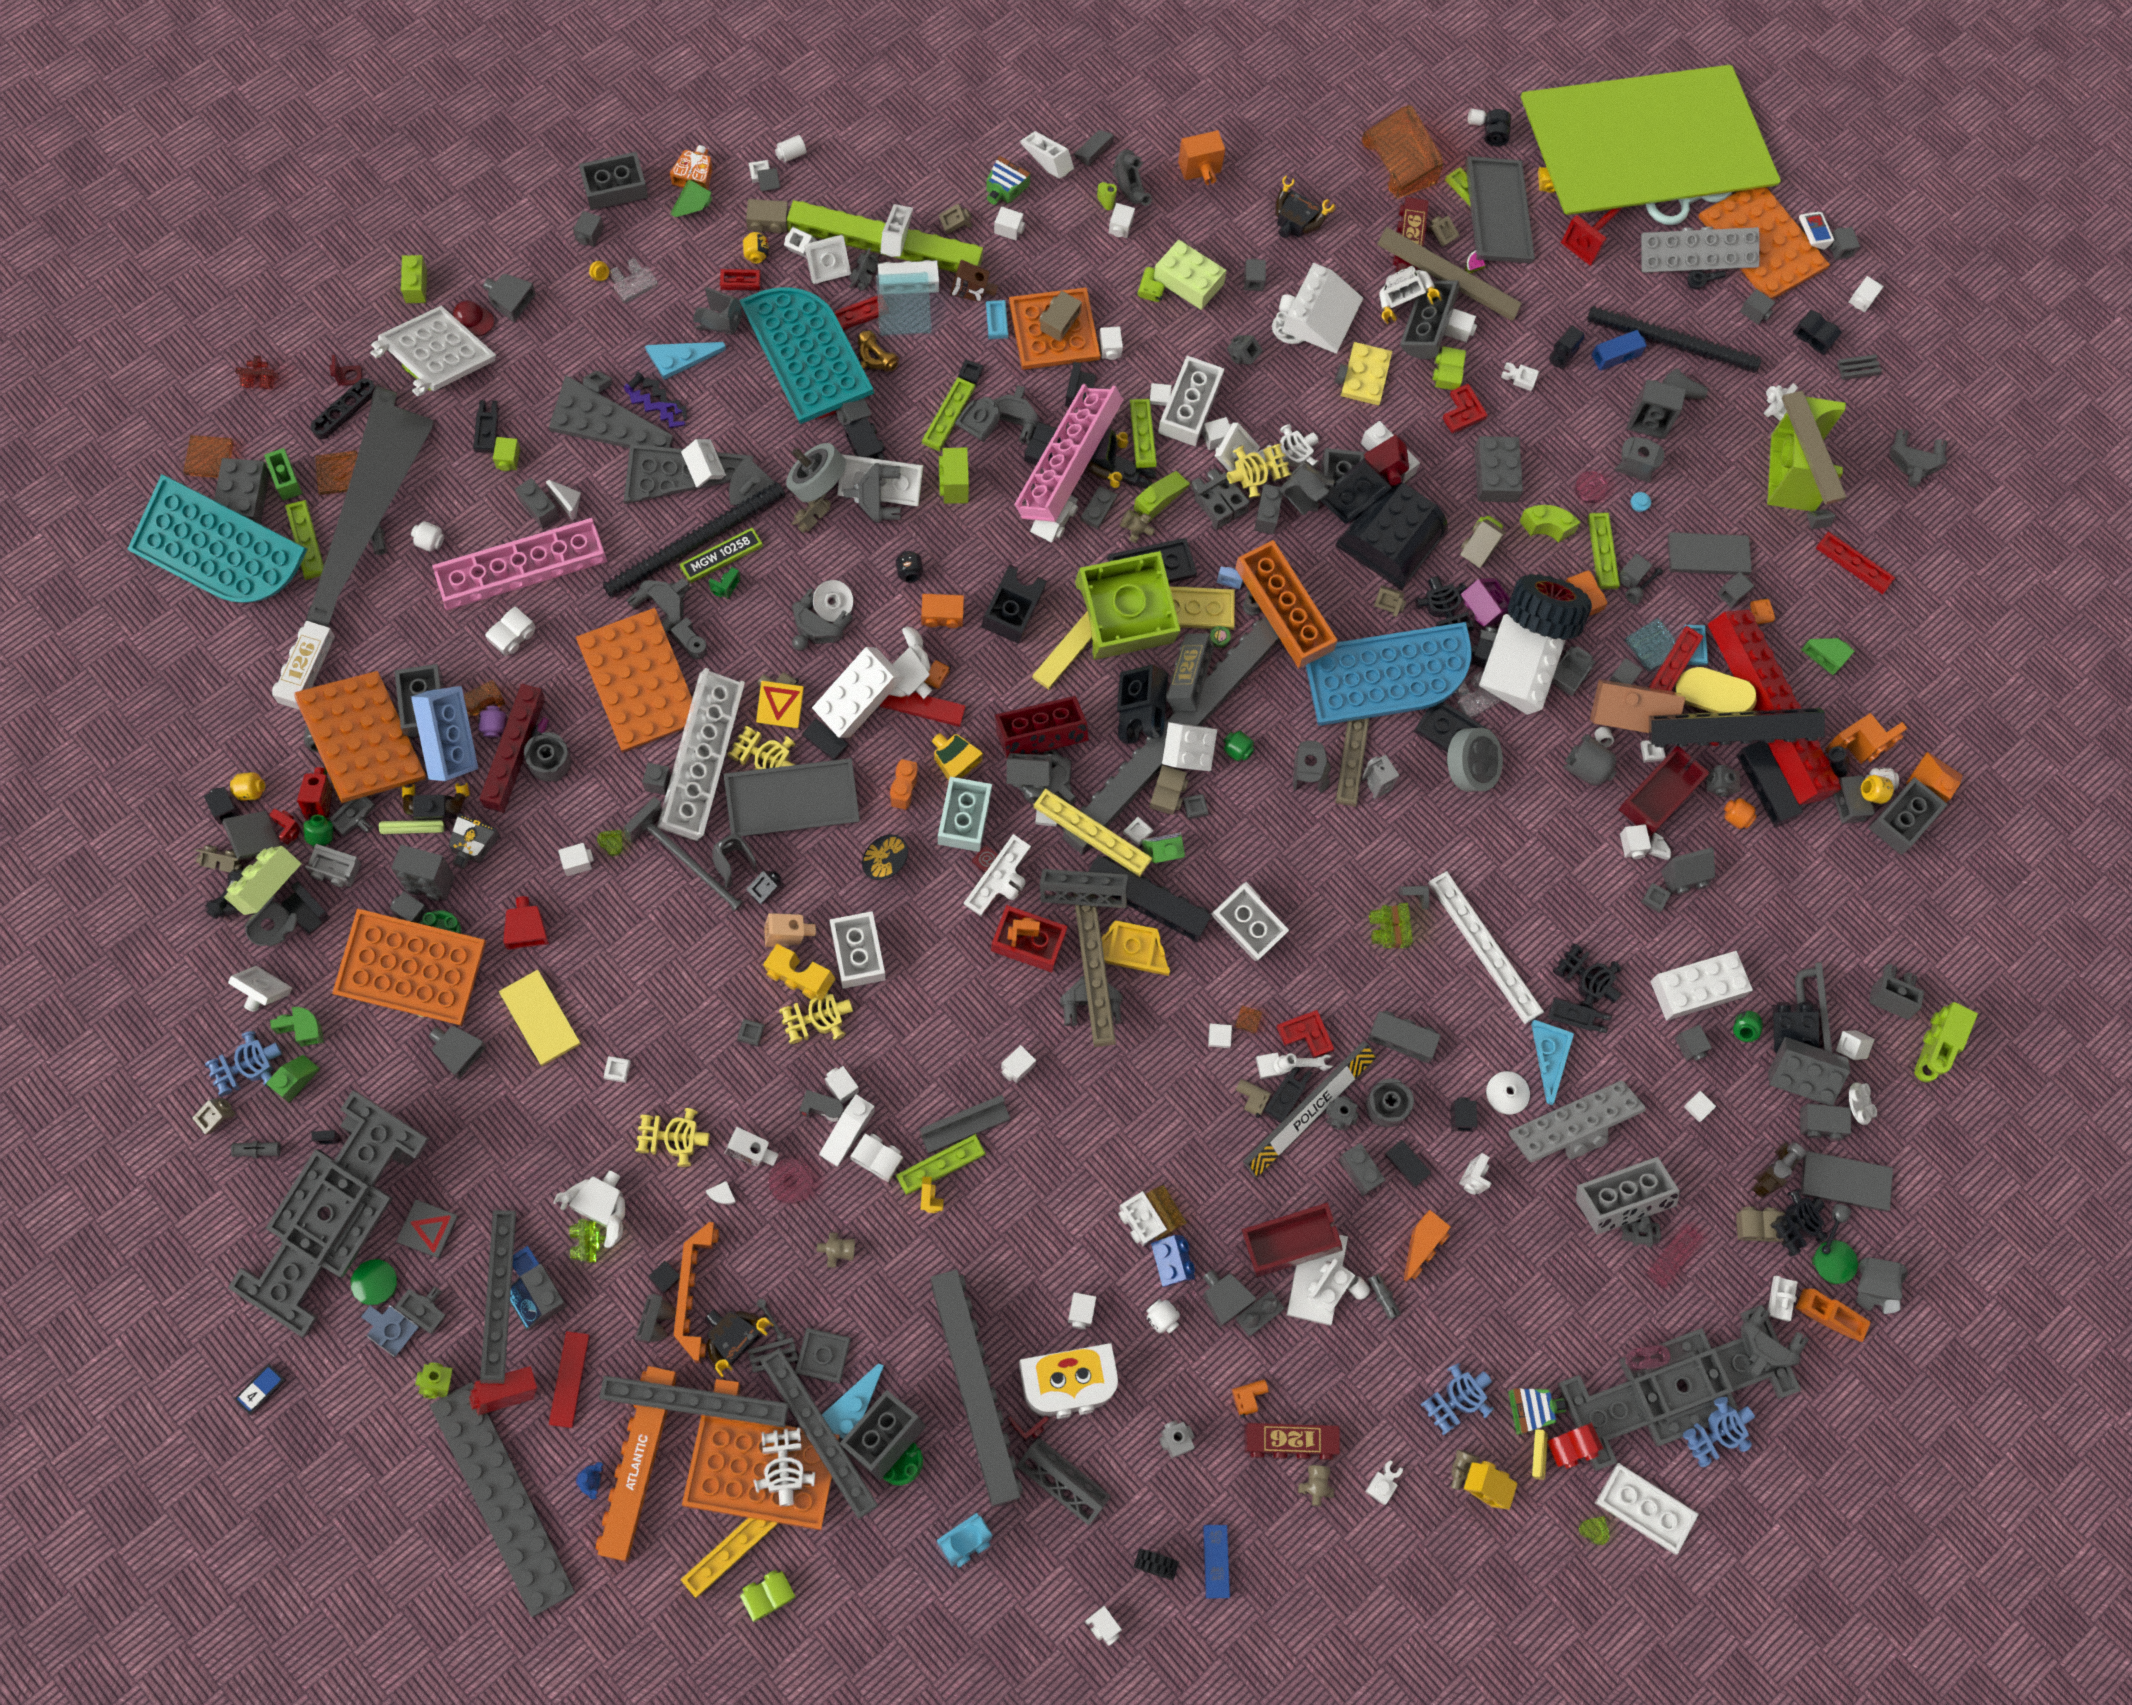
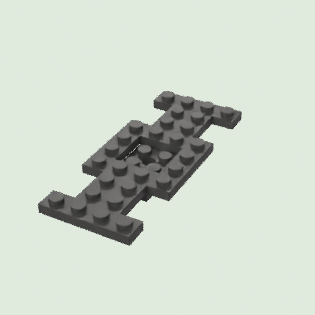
M352 1090L340 1110L357 1120L358 1124L336 1159H333L321 1150L315 1149L266 1226V1229L281 1238L283 1243L263 1275L259 1278L246 1268H240L228 1287L302 1338L308 1335L318 1319V1316L300 1304L319 1273L325 1267L338 1277H344L392 1201L393 1197L377 1188L375 1184L395 1152L400 1148L410 1156L419 1158L430 1140L429 1137L356 1090ZM324 1207H328L331 1211V1215L327 1220H324L321 1216V1210Z
M1756 1307L1740 1313L1743 1322L1750 1320ZM1767 1317L1761 1330L1780 1344ZM1703 1328L1620 1359L1619 1362L1628 1382L1589 1396L1580 1375L1557 1383L1576 1429L1592 1422L1603 1446V1449L1598 1451L1599 1456L1590 1460L1594 1471L1617 1463L1608 1440L1647 1425L1656 1447L1683 1437V1433L1686 1430L1695 1429L1694 1425L1696 1423L1703 1428L1709 1427V1416L1718 1410L1714 1400L1719 1397H1726L1728 1399L1727 1405L1738 1412L1739 1409L1731 1392L1769 1378L1778 1399L1801 1391L1791 1366L1769 1368L1768 1371L1763 1369L1760 1375L1754 1378L1746 1373L1752 1361L1749 1360L1750 1356L1747 1354L1742 1338L1711 1349ZM1678 1380H1684L1686 1382V1392H1681L1678 1390Z

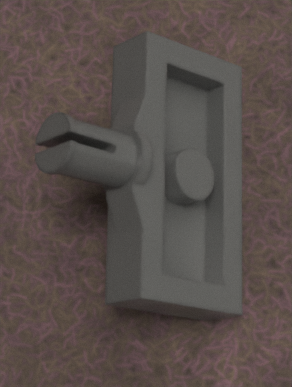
M365 796L346 802L329 819L332 821L333 827L344 837L358 825L366 833H369V829L372 830L373 826L365 818L376 806Z
M435 1286L426 1297L416 1294L409 1288L395 1306L397 1310L431 1335L435 1333L447 1317L433 1303L442 1293Z

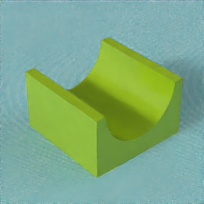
M1806 397L1824 440L1845 411L1846 403ZM1786 412L1771 434L1767 505L1816 511L1823 499ZM1834 465L1836 473L1840 478L1843 474V467Z
M1161 551L1079 568L1075 584L1076 589H1080L1087 607L1092 631V654L1094 660L1175 642L1181 630Z

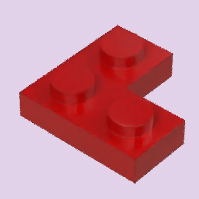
M1469 384L1451 391L1450 396L1457 409L1445 413L1443 420L1452 434L1487 418L1486 411Z
M1318 1010L1276 1026L1284 1046L1305 1039L1313 1058L1334 1051L1333 1044Z

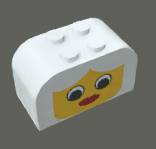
M1111 1343L1020 1359L1019 1362L1025 1402L1032 1412L1044 1417L1047 1415L1048 1417L1056 1416L1057 1419L1070 1417L1072 1412L1079 1411V1415L1093 1413L1094 1408L1105 1405L1111 1399L1118 1384Z

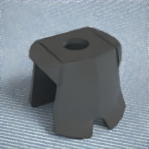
M706 287L705 292L710 309H696L693 322L701 323V325L695 326V329L701 331L712 330L733 335L742 318L739 300L736 297Z
M1631 437L1624 442L1621 448L1623 461L1614 470L1650 483L1653 471H1656L1664 460V450L1649 439ZM1638 452H1641V453L1646 454V455H1648V456H1647V457H1642V456H1640V455L1638 454Z
M1304 461L1292 472L1291 476L1280 488V492L1292 502L1302 515H1305L1315 501H1319L1329 493L1325 486H1334V480L1323 475L1310 463Z
M1303 741L1297 747L1298 749L1295 753L1293 789L1296 790L1298 780L1319 782L1318 790L1322 793L1330 784L1328 776L1331 771L1325 748L1317 741ZM1307 756H1314L1317 763L1314 766H1308L1305 763V758Z
M738 832L716 843L712 850L714 865L724 878L725 888H730L733 883L730 864L724 856L733 850L742 851L754 872L757 873L756 861L752 851Z
M274 895L258 913L253 914L244 926L248 939L259 946H271L283 942L288 933L294 931L297 923V914H290L282 905L273 902ZM266 918L272 919L275 924L274 928L269 931L264 930L261 927L262 920Z
M1871 1257L1862 1259L1859 1263L1862 1277L1857 1288L1859 1293L1856 1302L1868 1311H1872L1876 1304L1882 1307L1884 1314L1899 1311L1900 1300L1902 1299V1283L1908 1276L1907 1268L1897 1262Z

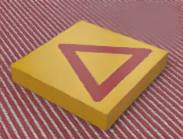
M762 680L756 723L799 728L804 686Z

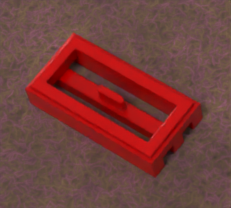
M720 269V290L760 291L761 272L760 270ZM725 276H733V277H736V278H724V277H725Z

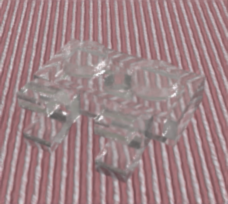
M635 258L628 261L629 270L632 275L626 278L623 277L618 267L610 270L613 275L611 277L615 282L613 289L623 304L658 286V281L649 268L645 267L642 269Z
M1482 672L1474 675V678L1470 680L1472 685L1478 689L1477 691L1470 693L1466 683L1463 681L1462 685L1455 692L1461 698L1457 702L1463 714L1470 718L1503 701L1479 686L1483 675Z

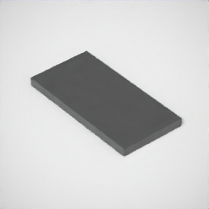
M1467 156L1465 165L1477 260L1532 263L1535 258L1522 160Z
M852 758L724 774L731 834L738 832L741 837L860 822Z

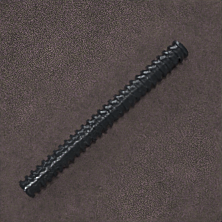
M1596 305L1591 307L1587 320L1589 323L1593 321L1595 325L1599 323V326L1605 325V328L1611 327L1612 330L1617 329L1618 332L1622 330L1623 333L1638 330L1640 335L1648 341L1651 339L1654 343L1658 341V344L1664 343V346L1670 345V348L1674 346L1677 350L1680 348L1683 352L1687 350V353L1693 352V355L1699 354L1700 357L1705 356L1706 359L1710 357L1711 360L1716 359L1717 362L1723 361V364L1728 363L1729 366L1733 364L1735 368L1738 366L1742 370L1746 368V371L1752 370V373L1758 371L1761 363V356L1755 357V354L1749 355V352L1743 353L1742 350L1737 351L1736 348L1732 350L1731 347L1726 348L1725 345L1720 346L1719 343L1714 344L1713 341L1709 343L1708 340L1705 339L1703 341L1700 337L1696 339V336L1690 337V334L1684 335V332L1680 334L1677 330L1673 332L1671 328L1667 330L1666 327L1661 328L1660 325L1655 326L1654 323L1649 324L1648 321L1644 323L1641 319L1638 321L1637 318L1631 319V316L1625 317V314L1621 316L1618 312L1615 314L1612 310L1608 312V309L1602 310V307L1596 308Z

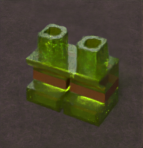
M1400 903L1397 906L1382 905L1381 909L1370 911V924H1381V930H1372L1371 932L1372 944H1383V948L1410 947L1413 939L1411 923H1409L1408 903Z

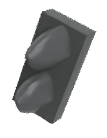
M1269 1291L1237 1316L1235 1320L1247 1336L1250 1337L1285 1308L1272 1291Z
M656 1294L647 1296L635 1340L640 1342H656L667 1337L665 1329L656 1322V1319L666 1320L676 1317V1310L670 1303L662 1299L663 1296Z

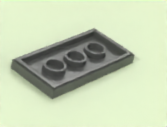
M1669 532L1670 572L1736 575L1739 572L1743 575H1750L1752 572L1749 536Z
M1806 1151V1155L1803 1158L1800 1195L1888 1212L1890 1211L1893 1168Z

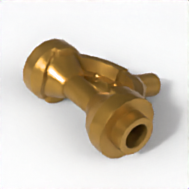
M871 330L863 331L858 336L857 342L860 347L859 355L862 360L860 364L863 370L866 367L870 369H883L885 372L895 370L899 364V357L893 352H884L877 345V337ZM869 350H872L879 359H873L869 354Z

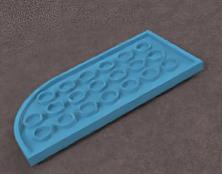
M1466 622L1337 642L1334 651L1305 665L1318 726L1422 710L1438 705L1451 697L1462 685L1470 666L1471 644Z

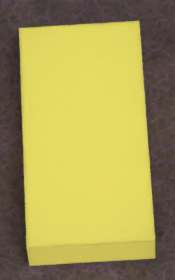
M1535 1429L1532 1477L1544 1480L1546 1475L1548 1434L1544 1430Z

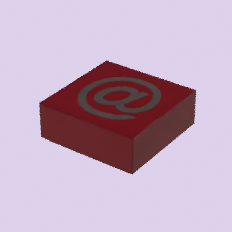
M985 845L972 859V863L986 873L998 854Z

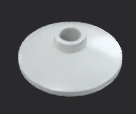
M829 580L820 584L815 590L813 606L816 613L822 619L835 622L843 610L847 612L845 615L851 612L853 596L847 585L837 580ZM829 597L833 598V604L831 605L828 603Z
M1506 1071L1500 1072L1490 1079L1486 1088V1096L1488 1102L1496 1111L1512 1115L1519 1113L1527 1106L1530 1099V1090L1528 1084L1520 1075ZM1507 1088H1511L1513 1090L1512 1095L1507 1093Z

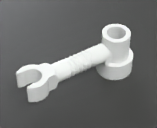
M1289 1053L1278 1057L1273 1063L1275 1071L1281 1075L1288 1073L1294 1067H1316L1323 1071L1333 1067L1331 1065L1327 1066L1324 1063V1060L1331 1058L1330 1055L1318 1058H1296L1294 1054Z

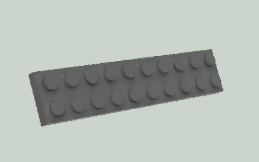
M470 1382L430 1404V1407L520 1595L533 1618L576 1594V1591L489 1413L478 1415L476 1409L472 1410L469 1396H471L474 1383Z

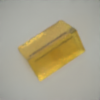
M1164 1185L1152 1189L1145 1194L1167 1229L1156 1237L1157 1241L1187 1224Z

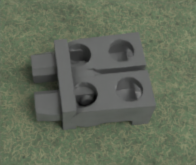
M1214 468L1207 473L1208 483L1205 484L1201 478L1192 481L1191 487L1195 493L1194 500L1197 504L1199 503L1202 510L1211 519L1215 530L1222 528L1230 523L1231 520H1235L1248 512L1250 501L1235 483H1229L1226 472L1221 474Z

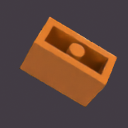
M922 594L921 625L931 628L937 626H947L948 628L963 627L964 595Z

